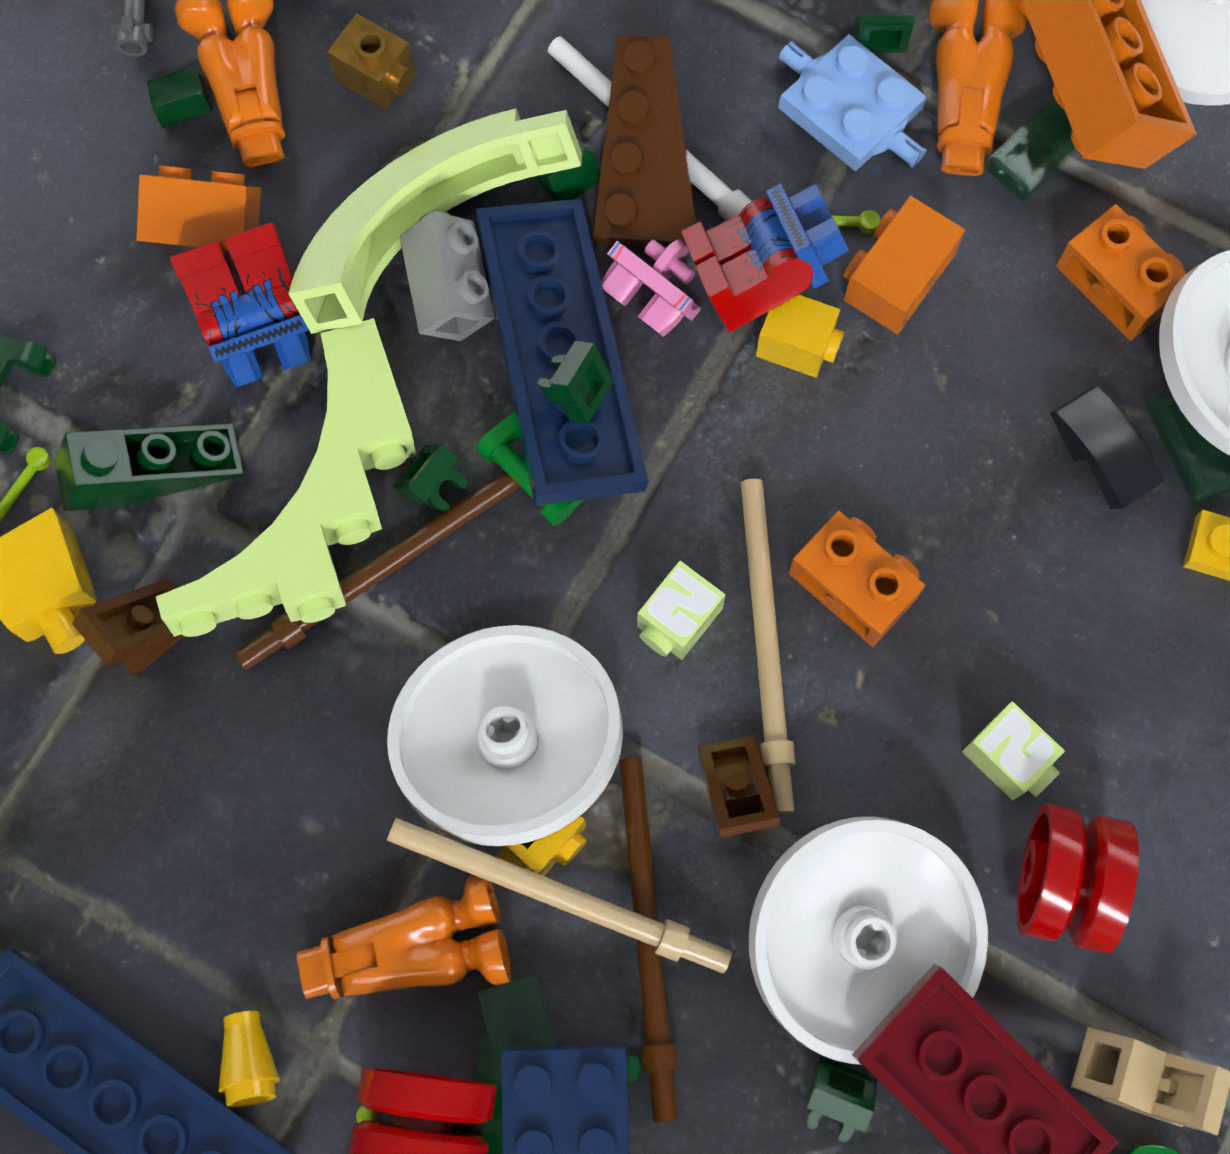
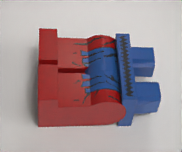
M779 184L766 191L769 198H760L750 202L742 209L738 216L708 231L705 230L701 221L681 231L707 295L729 333L798 296L807 289L810 283H812L815 289L829 282L822 266L850 252L816 184L790 198L787 197L782 184Z
M271 222L224 238L240 276L244 291H240L222 241H216L169 257L177 278L180 279L195 313L214 363L222 362L227 375L235 387L264 377L254 349L270 343H274L284 370L312 360L309 340L305 332L309 329L288 294L293 276L275 223Z

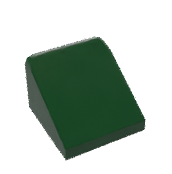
M914 15L859 16L855 18L854 23L855 39L872 53L907 52L915 23Z
M196 66L147 81L150 102L162 128L212 113Z
M578 140L582 151L580 167L536 176L555 201L573 200L600 181V170L592 150L580 140Z

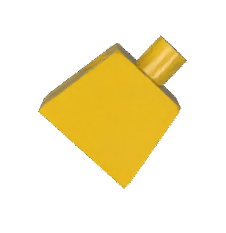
M50 508L0 537V620L12 633L26 642L34 641L45 635L55 654L67 653L79 647L85 639L72 623L80 609L95 604L97 597L71 524L57 511Z

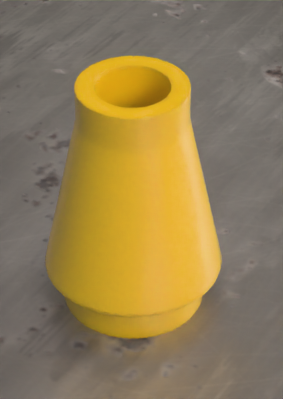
M243 1011L224 1017V1041L219 1092L225 1093L226 1106L246 1107L276 1098L275 1084L280 1082V1077L261 1026L260 1012Z

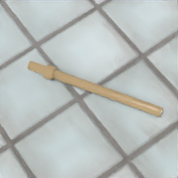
M747 479L741 482L764 731V742L759 744V751L764 769L767 770L768 782L778 814H789L794 812L790 768L796 766L794 742L787 739L763 481L761 479Z
M395 818L387 841L652 945L654 946L655 954L675 962L682 957L722 974L725 973L732 955L731 950L690 935L689 927L666 919L664 923H660L398 818Z

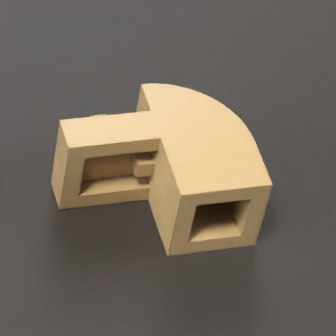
M1088 1027L1071 1087L1140 1114L1180 1127L1186 1126L1218 1136L1230 1089V1071L1216 1065L1163 1052L1133 1038Z

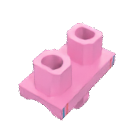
M677 239L667 248H664L655 240L649 242L644 253L656 261L653 268L618 241L607 253L614 262L601 282L603 290L623 306H626L642 284L646 285L656 294L638 317L664 337L684 316L692 322L701 310L689 296L668 281L674 275L686 285L695 275V271L684 263L689 249L681 240Z

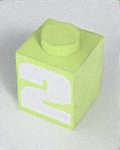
M679 561L637 613V627L643 630L639 636L658 654L666 657L672 652L679 659L683 660L723 609L726 594L686 564Z
M1013 701L962 751L1012 801L1027 791L1034 797L1038 796L1060 773L1052 764L1065 752Z

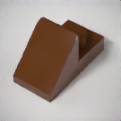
M168 578L82 608L72 623L107 666L122 661L134 675L146 669L184 637L182 634L173 636L162 620L156 596L176 589Z
M754 735L697 746L699 763L711 804L716 837L722 838L780 826V817Z

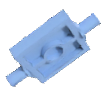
M850 34L829 53L816 59L810 57L793 41L783 48L779 55V60L797 72L800 78L780 96L778 108L856 172L872 156L885 152L888 149H891L907 162L911 168L922 159L926 149L922 148L903 131L906 124L923 110L927 96Z

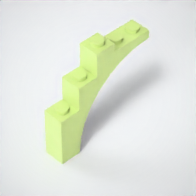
M374 318L365 320L362 324L320 333L328 369L327 412L318 449L299 489L273 524L239 555L196 581L156 596L161 618L174 637L181 634L187 637L200 636L215 629L217 623L236 617L241 619L258 618L268 614L273 609V606L283 604L291 622L301 620L306 623L324 620L333 615L335 609L346 606L328 546L335 543L342 545L356 544L367 539L371 532L382 529L365 471L373 468L379 470L391 469L401 465L406 458L416 456L412 432Z

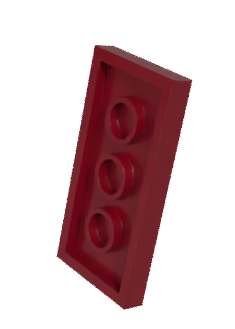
M936 964L932 965L852 1054L951 1154H1109L1118 1143L941 966Z

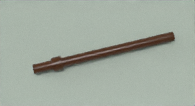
M504 471L450 507L449 510L444 511L339 581L346 604L519 489L520 486ZM284 611L269 621L271 625L269 629L233 653L247 671L284 645L289 650L306 638L304 632L320 621L312 623L302 622L301 620L291 622L287 612Z
M624 758L619 760L633 912L658 921L642 758ZM636 939L646 1047H640L642 1071L649 1072L653 1122L676 1121L678 1117L673 1069H679L677 1046L676 1044H670L662 956L654 953V946Z

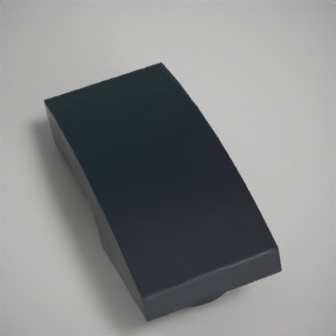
M1098 386L1091 387L1050 413L1073 461L1087 460L1110 509L1128 506L1165 481L1135 429Z

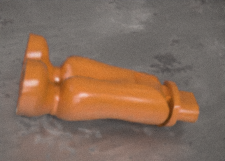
M178 0L175 5L177 22L184 31L201 41L197 46L198 61L213 91L223 123L230 136L231 146L239 150L242 164L245 167H257L282 160L284 153L280 141L286 135L282 125V113L276 81L275 48L270 34L267 30L263 29L273 11L274 0H226L230 19L237 35L234 40H230L227 36L226 20L219 0Z
M933 0L930 4L929 22L936 31L944 34L936 47V67L938 78L937 149L942 153L941 170L945 173L965 176H979L983 174L985 157L993 150V139L997 129L1002 98L1014 61L1015 53L1012 39L1022 34L1027 27L1028 19L1020 11L1018 0H985L980 23L982 38L979 42L974 37V24L978 14L979 0Z
M470 874L465 881L463 897L459 900H451L445 896L430 897L394 914L349 928L332 936L323 937L320 940V946L298 951L297 963L305 997L309 999L330 993L331 997L337 1000L344 996L366 995L396 989L446 986L460 982L468 972L473 970L480 971L486 981L496 986L510 983L512 980L510 958L502 929L488 931L472 939L459 942L452 938L454 934L465 929L488 927L501 923L500 910L492 882Z

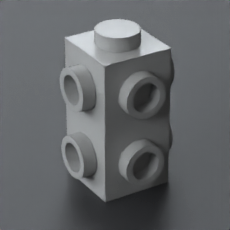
M432 211L423 215L419 222L400 235L419 334L462 341L495 319L474 221L451 216L444 211Z

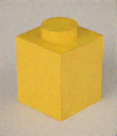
M798 295L770 310L759 335L756 357L817 378L823 360L831 363L834 362L843 339L844 332L835 329L840 309Z

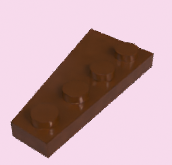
M617 34L593 238L596 244L614 245L618 241L625 246L646 247L649 242L655 240L664 248H667L677 239L686 244L681 231L696 224L673 48L669 36Z

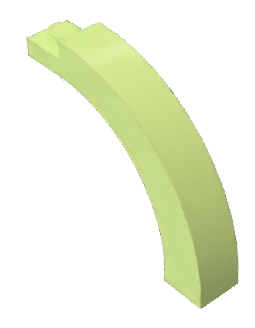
M515 108L466 123L413 148L364 182L347 197L319 229L304 252L294 273L288 294L311 334L363 323L367 301L375 283L391 259L402 248L400 235L419 222L423 215L432 211L447 212L476 195L510 182L580 167L582 151L567 110L521 120Z

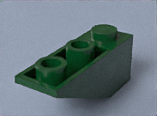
M233 424L65 433L55 458L64 511L122 507L238 478L243 475Z

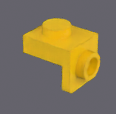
M579 816L562 829L535 840L528 849L522 844L503 846L496 855L501 860L544 876L556 862L565 867L583 848L587 840L580 834L587 828L586 821Z

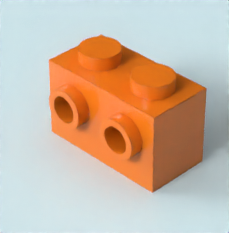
M160 165L158 176L139 174L136 241L189 247H201L216 241H222L224 249L229 251L224 238L259 227L261 187L244 186L245 175L212 171L211 182L191 180L192 169Z
M910 195L898 212L891 208L884 215L873 235L878 240L867 253L860 249L849 263L843 276L849 280L844 301L898 335L956 255L966 229Z
M1117 204L1068 242L1056 265L1130 342L1162 316L1170 293L1183 276L1187 274L1181 261L1174 255L1163 251L1147 235L1143 224L1137 218L1127 215Z
M838 510L793 558L788 574L873 648L918 599L926 585L919 580L920 573L909 560L899 554H894L892 557L876 543L877 537L866 523L856 517H852L849 520Z

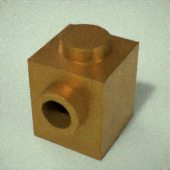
M359 14L354 16L327 52L335 80L338 83L386 110L397 95L402 96L408 91L414 80L415 68L409 42Z

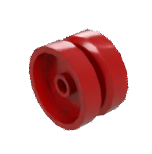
M1048 803L1040 807L1027 838L1017 887L1016 921L1020 935L1046 941H1055L1067 928L1075 947L1104 954L1114 951L1121 941L1129 920L1139 869V840L1137 828L1131 821L1100 815L1094 818L1085 829L1083 819L1076 809Z
M362 1067L357 1101L367 1109L394 1114V1120H364L352 1126L348 1154H488L489 1143L482 1136L455 1130L452 1127L453 1122L482 1124L493 1118L498 1085L426 1073Z

